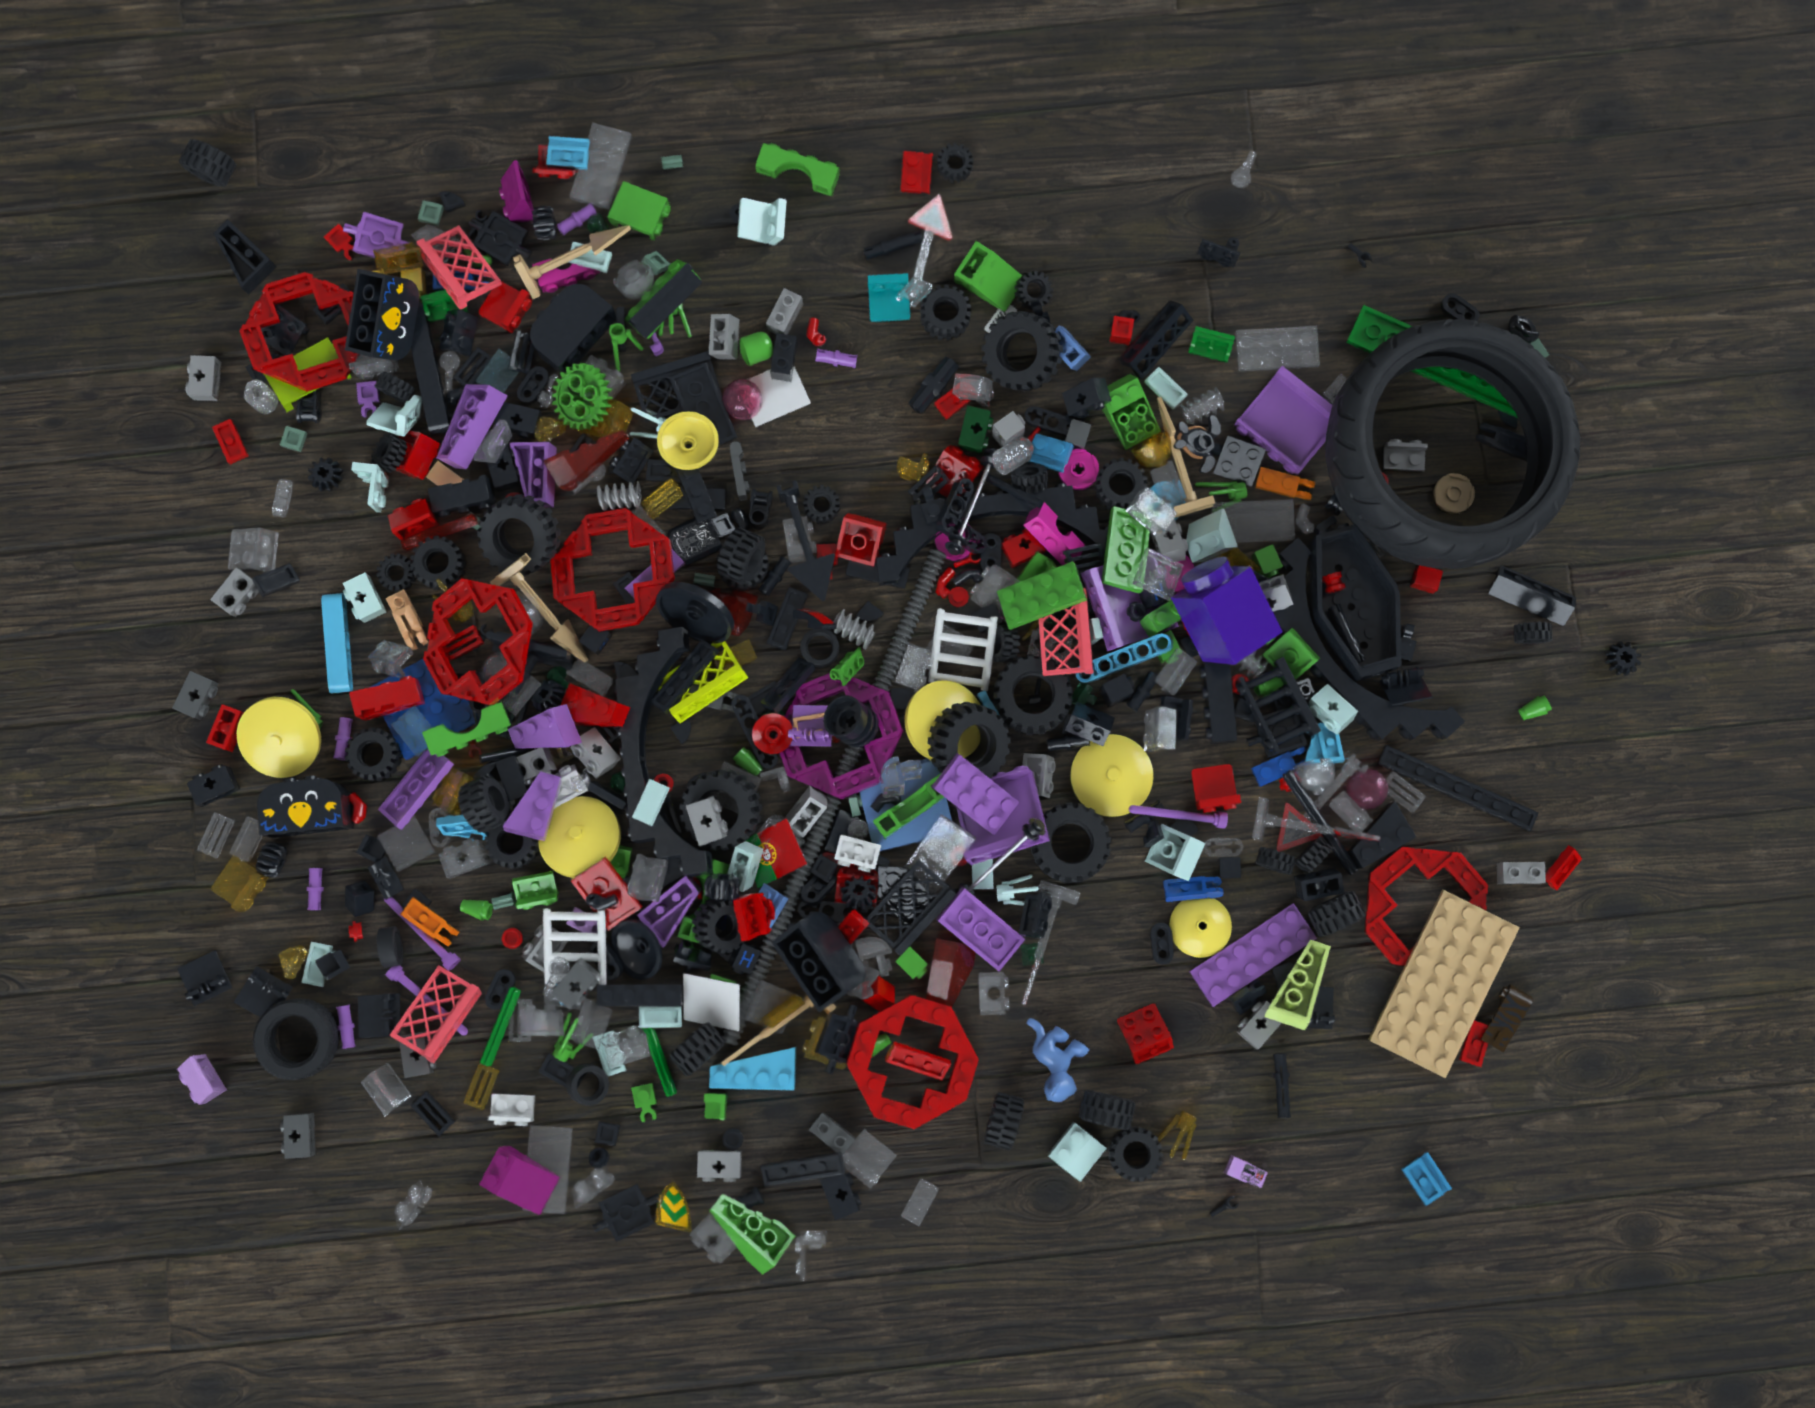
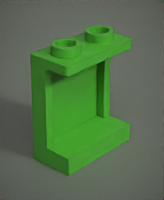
M623 181L609 212L608 219L612 225L617 227L619 224L629 225L631 229L650 236V239L655 240L656 236H659L662 232V222L664 217H668L671 206H669L668 198Z

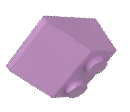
M206 1054L191 1056L178 1068L180 1073L179 1079L184 1085L188 1086L191 1091L189 1093L191 1099L199 1105L206 1104L227 1090Z

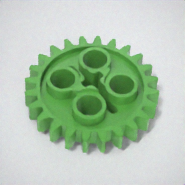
M580 363L573 364L572 367H566L567 372H560L562 379H555L559 383L558 386H553L557 390L556 393L551 394L552 397L556 398V401L552 402V405H557L554 412L561 413L558 419L564 420L563 424L570 425V428L584 430L591 429V426L597 427V421H604L602 415H608V412L605 410L606 407L611 408V405L607 402L613 399V397L608 396L612 389L606 387L610 381L603 380L606 374L600 373V369L594 368V365Z

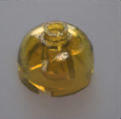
M1167 431L1164 433L1159 432L1142 441L1141 448L1135 446L1131 450L1137 462L1147 468L1156 466L1157 469L1164 467L1168 464L1167 459L1172 455L1171 440Z

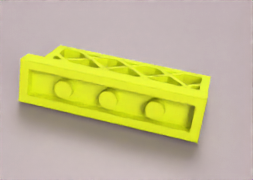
M726 641L711 644L715 648L721 645L724 647L722 656L716 655L714 657L715 660H721L718 669L710 668L711 661L704 669L701 681L695 680L693 683L699 685L698 690L694 693H689V688L682 696L681 702L669 709L672 716L679 723H682L748 679L747 674L740 666ZM725 661L734 663V666L730 669L723 670ZM678 667L670 671L665 676L658 690H660L662 688V685L669 680V678L674 674ZM708 672L717 673L715 679L710 682L706 681Z

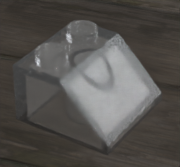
M523 1005V1009H518L517 1035L564 1036L562 1010L557 1009V1005H544V1009H536V1005Z

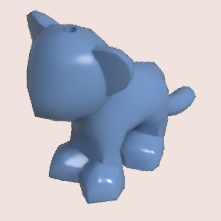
M1029 1018L1027 1024L1036 1031L1037 1035L1033 1045V1054L1051 1072L1044 1085L1046 1098L1048 1101L1051 1100L1053 1102L1064 1101L1077 1090L1074 1079L1067 1073L1070 1061L1073 1057L1085 1056L1089 1049L1074 1039L1065 1050H1061L1055 1046V1043H1065L1069 1038L1068 1033L1055 1026L1053 1030L1046 1034L1038 1021Z

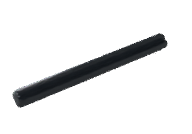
M1286 771L1282 775L1283 779L1323 838L1333 848L1332 851L1349 875L1355 874L1358 871V867L1293 771Z

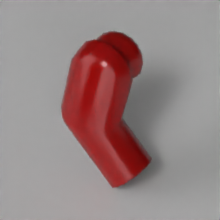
M809 318L807 338L813 345L820 347L825 343L826 338L818 331L819 320Z
M950 567L943 572L937 582L936 594L940 595L943 599L949 595L950 590L946 588V585L955 575V571Z
M353 792L348 796L350 803L354 806L351 820L353 823L359 824L366 818L367 805Z

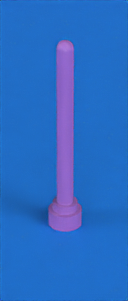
M1137 805L1129 807V812L1134 814L1209 822L1215 825L1216 828L1225 829L1228 822L1227 812L1221 811L1211 815Z
M393 897L387 900L384 899L442 958L443 966L448 971H451L460 962L461 959L455 953H448L434 938L401 916L400 913L404 908Z
M401 966L391 967L385 976L391 981H399L417 997L421 989L404 975L403 968ZM425 994L424 1003L434 1001L429 995ZM437 1005L429 1006V1008H431L436 1014L439 1015ZM441 1007L442 1014L448 1013L443 1007ZM463 1024L457 1029L461 1035L468 1033V1029Z

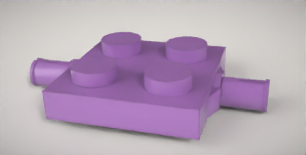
M363 212L361 222L357 227L345 223L343 232L355 235L353 252L393 263L399 248L411 252L413 243L401 240L402 223Z

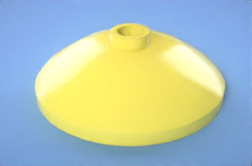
M680 412L672 415L661 425L657 435V446L662 458L671 466L682 470L698 469L709 463L715 456L719 444L718 433L714 424L707 417L696 412ZM687 444H691V445H692L691 448H686L685 446H686Z
M1215 898L1182 900L1174 908L1170 916L1169 927L1172 930L1173 942L1183 953L1189 956L1204 958L1215 955L1226 946L1230 939L1232 931L1230 915L1224 905ZM1200 922H1204L1206 924V928L1204 930H1201L1199 928Z

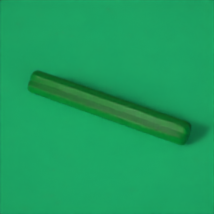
M516 987L508 989L480 1060V1063L484 1066H491L521 993V990Z
M642 1028L665 1095L667 1097L675 1095L677 1090L655 1028Z

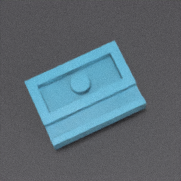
M549 136L547 167L588 170L589 139Z

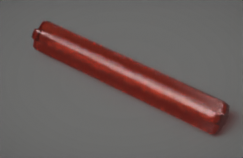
M469 514L402 539L401 545L404 550H410L420 546L418 544L420 541L426 542L425 538L430 537L434 539V536L442 538L475 526L478 521L474 514Z

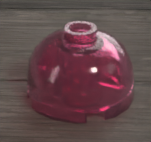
M738 379L728 384L724 390L722 400L729 416L736 420H750L758 415L762 409L763 397L761 390L755 383L747 379Z
M1369 768L1360 769L1348 779L1346 786L1347 796L1351 803L1358 808L1364 810L1375 809L1382 805L1387 797V781L1376 770Z

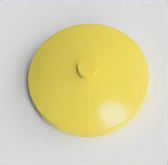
M946 680L929 683L916 691L908 702L905 711L907 736L913 747L929 760L933 759L928 753V749L931 748L927 744L928 737H931L932 734L929 731L931 726H935L936 722L934 720L937 716H942L944 709H952L951 706L956 703L970 702L980 705L973 693L961 684ZM976 725L967 728L959 738L958 754L963 758L972 754L980 744V732Z
M268 697L257 701L244 712L237 727V743L244 759L254 769L271 777L287 778L302 773L315 761L321 747V732L312 713L302 704L289 698Z
M1109 734L1104 746L1090 741V746H1083L1078 751L1071 766V786L1079 802L1087 808L1094 809L1096 814L1104 817H1120L1130 813L1129 807L1131 805L1141 806L1147 799L1153 784V768L1147 753L1138 743L1125 736Z
M587 796L575 797L554 809L546 840H538L539 850L544 861L554 871L563 876L574 878L604 857L609 862L612 861L620 845L621 828L615 813L604 802Z

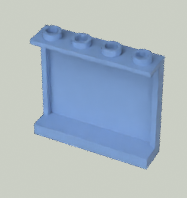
M920 760V764L912 766V763L900 765V769L893 771L892 768H886L878 785L859 792L871 842L881 845L880 852L955 834L946 798L939 801L887 839H884L873 823L874 819L894 807L892 803L885 804L878 813L870 807L882 792L895 791L901 796L902 802L940 774L938 768L933 765L931 760Z

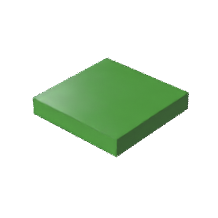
M1293 628L1262 654L1273 667V663L1276 660L1284 657L1295 680L1320 659Z

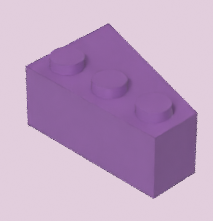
M549 442L510 443L515 456V464L519 470L524 496L534 497L535 502L541 500L545 503L544 507H554L557 448Z
M567 704L550 708L508 729L515 749L568 747L582 743Z
M540 772L503 825L504 831L545 841L562 783L561 777Z
M683 877L637 915L654 932L663 948L702 890L692 877Z

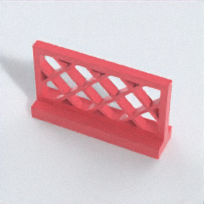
M460 226L428 241H425L424 238L416 241L419 256L460 310L467 307L468 301L502 285L499 277ZM459 234L461 237L460 242L450 241V238L454 235ZM442 244L444 248L443 251L433 249L432 246ZM447 247H458L457 253L446 252ZM462 248L471 250V256L461 255ZM444 257L455 259L453 265L444 263ZM458 260L469 261L468 266H457ZM472 262L482 264V269H472ZM454 272H464V279L454 277ZM469 273L479 275L478 282L467 280ZM483 276L491 277L494 280L490 283L481 282ZM465 285L476 287L474 291L468 294L464 290Z
M1083 588V589H1084V592H1085V595H1086V598H1087L1086 588ZM1088 598L1087 601L1072 606L1070 610L1067 608L1063 609L1067 613L1060 621L1051 614L1040 618L1039 632L1043 676L1074 673L1093 674ZM1069 615L1076 619V625L1071 630L1062 624ZM1049 617L1057 623L1051 632L1045 629L1043 624ZM1060 626L1068 632L1062 641L1053 635ZM1071 635L1078 640V644L1073 650L1064 644ZM1050 637L1059 643L1052 652L1045 647V643ZM1061 646L1070 652L1063 661L1054 655ZM1074 655L1079 659L1080 667L1070 668L1065 663ZM1052 657L1060 663L1056 670H1047L1046 663Z
M438 965L390 1036L434 1064L482 992L479 987L466 982ZM440 973H443L447 976L448 983L437 986L436 978ZM461 984L466 987L462 995L454 996L452 986ZM449 987L451 997L439 1000L438 990ZM435 991L436 1001L424 1003L425 994ZM452 1001V1010L442 1014L440 1004ZM437 1005L439 1015L427 1017L425 1007ZM422 1008L424 1018L412 1021L411 1014L413 1011ZM440 1019L441 1026L439 1029L430 1031L428 1021ZM425 1022L427 1032L415 1035L413 1025ZM410 1026L412 1036L402 1038L397 1035L403 1027ZM428 1036L429 1043L426 1048L422 1050L417 1047L416 1039Z

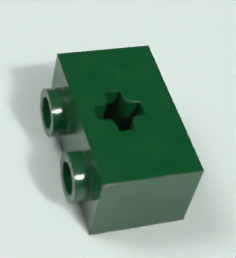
M967 406L958 443L959 448L977 454H982V450L987 449L989 437H986L987 429L991 430L994 418L990 417L991 411ZM975 427H979L977 434H974Z

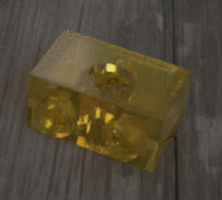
M412 242L373 250L376 268L381 273L391 274L423 267L420 247Z

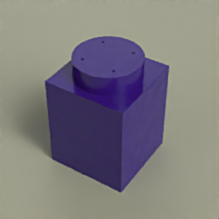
M1226 557L1208 560L1188 571L1181 578L1185 588L1171 597L1203 662L1235 665L1282 633L1252 568L1230 566Z

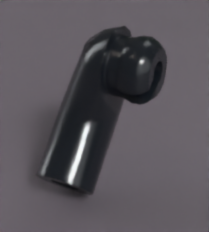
M895 791L882 792L870 807L878 813L885 804L892 803L896 806L901 803V796Z

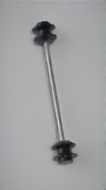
M996 448L984 450L985 456L981 457V462L986 466V469L959 534H950L948 536L949 542H946L945 547L952 555L963 554L965 552L964 547L968 545V541L962 536L989 470L999 468V461L1003 459V455Z
M1030 818L1029 824L1022 826L1025 835L971 886L965 883L959 884V889H955L956 894L964 887L975 897L973 889L1027 838L1032 841H1038L1039 835L1043 836L1045 834L1044 823L1039 819Z

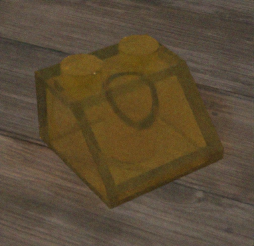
M452 767L449 773L442 779L444 782L441 788L435 791L432 804L450 814L460 815L458 791L462 785L475 779Z

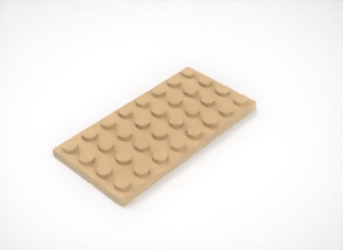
M1442 890L1368 1040L1446 1078L1520 927Z

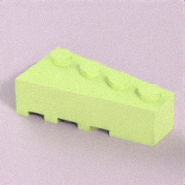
M1313 940L1309 941L1264 1017L1302 1030L1306 1029L1310 1022L1331 946Z

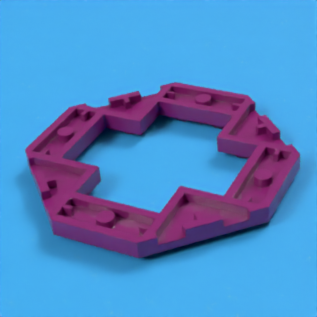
M830 673L802 684L796 691L792 705L789 706L784 717L792 725L793 705H811L843 691L845 695L852 696L863 704L870 702L872 709L878 716L879 728L883 736L864 746L870 764L833 778L826 760L807 767L800 746H791L790 744L785 751L780 753L787 776L836 798L843 799L880 783L903 733V728L888 691L853 677L845 686H842L841 680L831 679Z

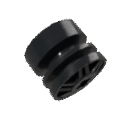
M844 695L835 698L827 706L824 713L823 722L828 733L851 747H863L869 744L878 731L879 720L877 714L873 709L852 696Z

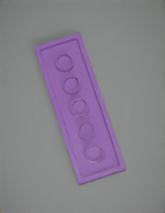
M1292 903L1189 972L1211 1006L1214 1007L1305 947L1310 940L1314 941L1317 939V937L1295 904Z

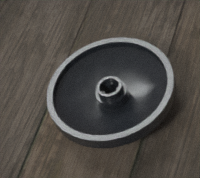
M670 582L665 584L657 594V608L662 617L673 628L683 627L688 631L690 638L697 641L704 639L711 644L722 643L730 637L734 629L733 616L728 608L708 591L689 583Z

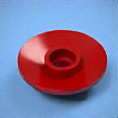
M766 714L760 717L754 724L752 730L753 742L764 753H781L790 746L793 740L788 737V731L793 727L789 720L780 714ZM772 732L777 733V737L774 739L770 738Z

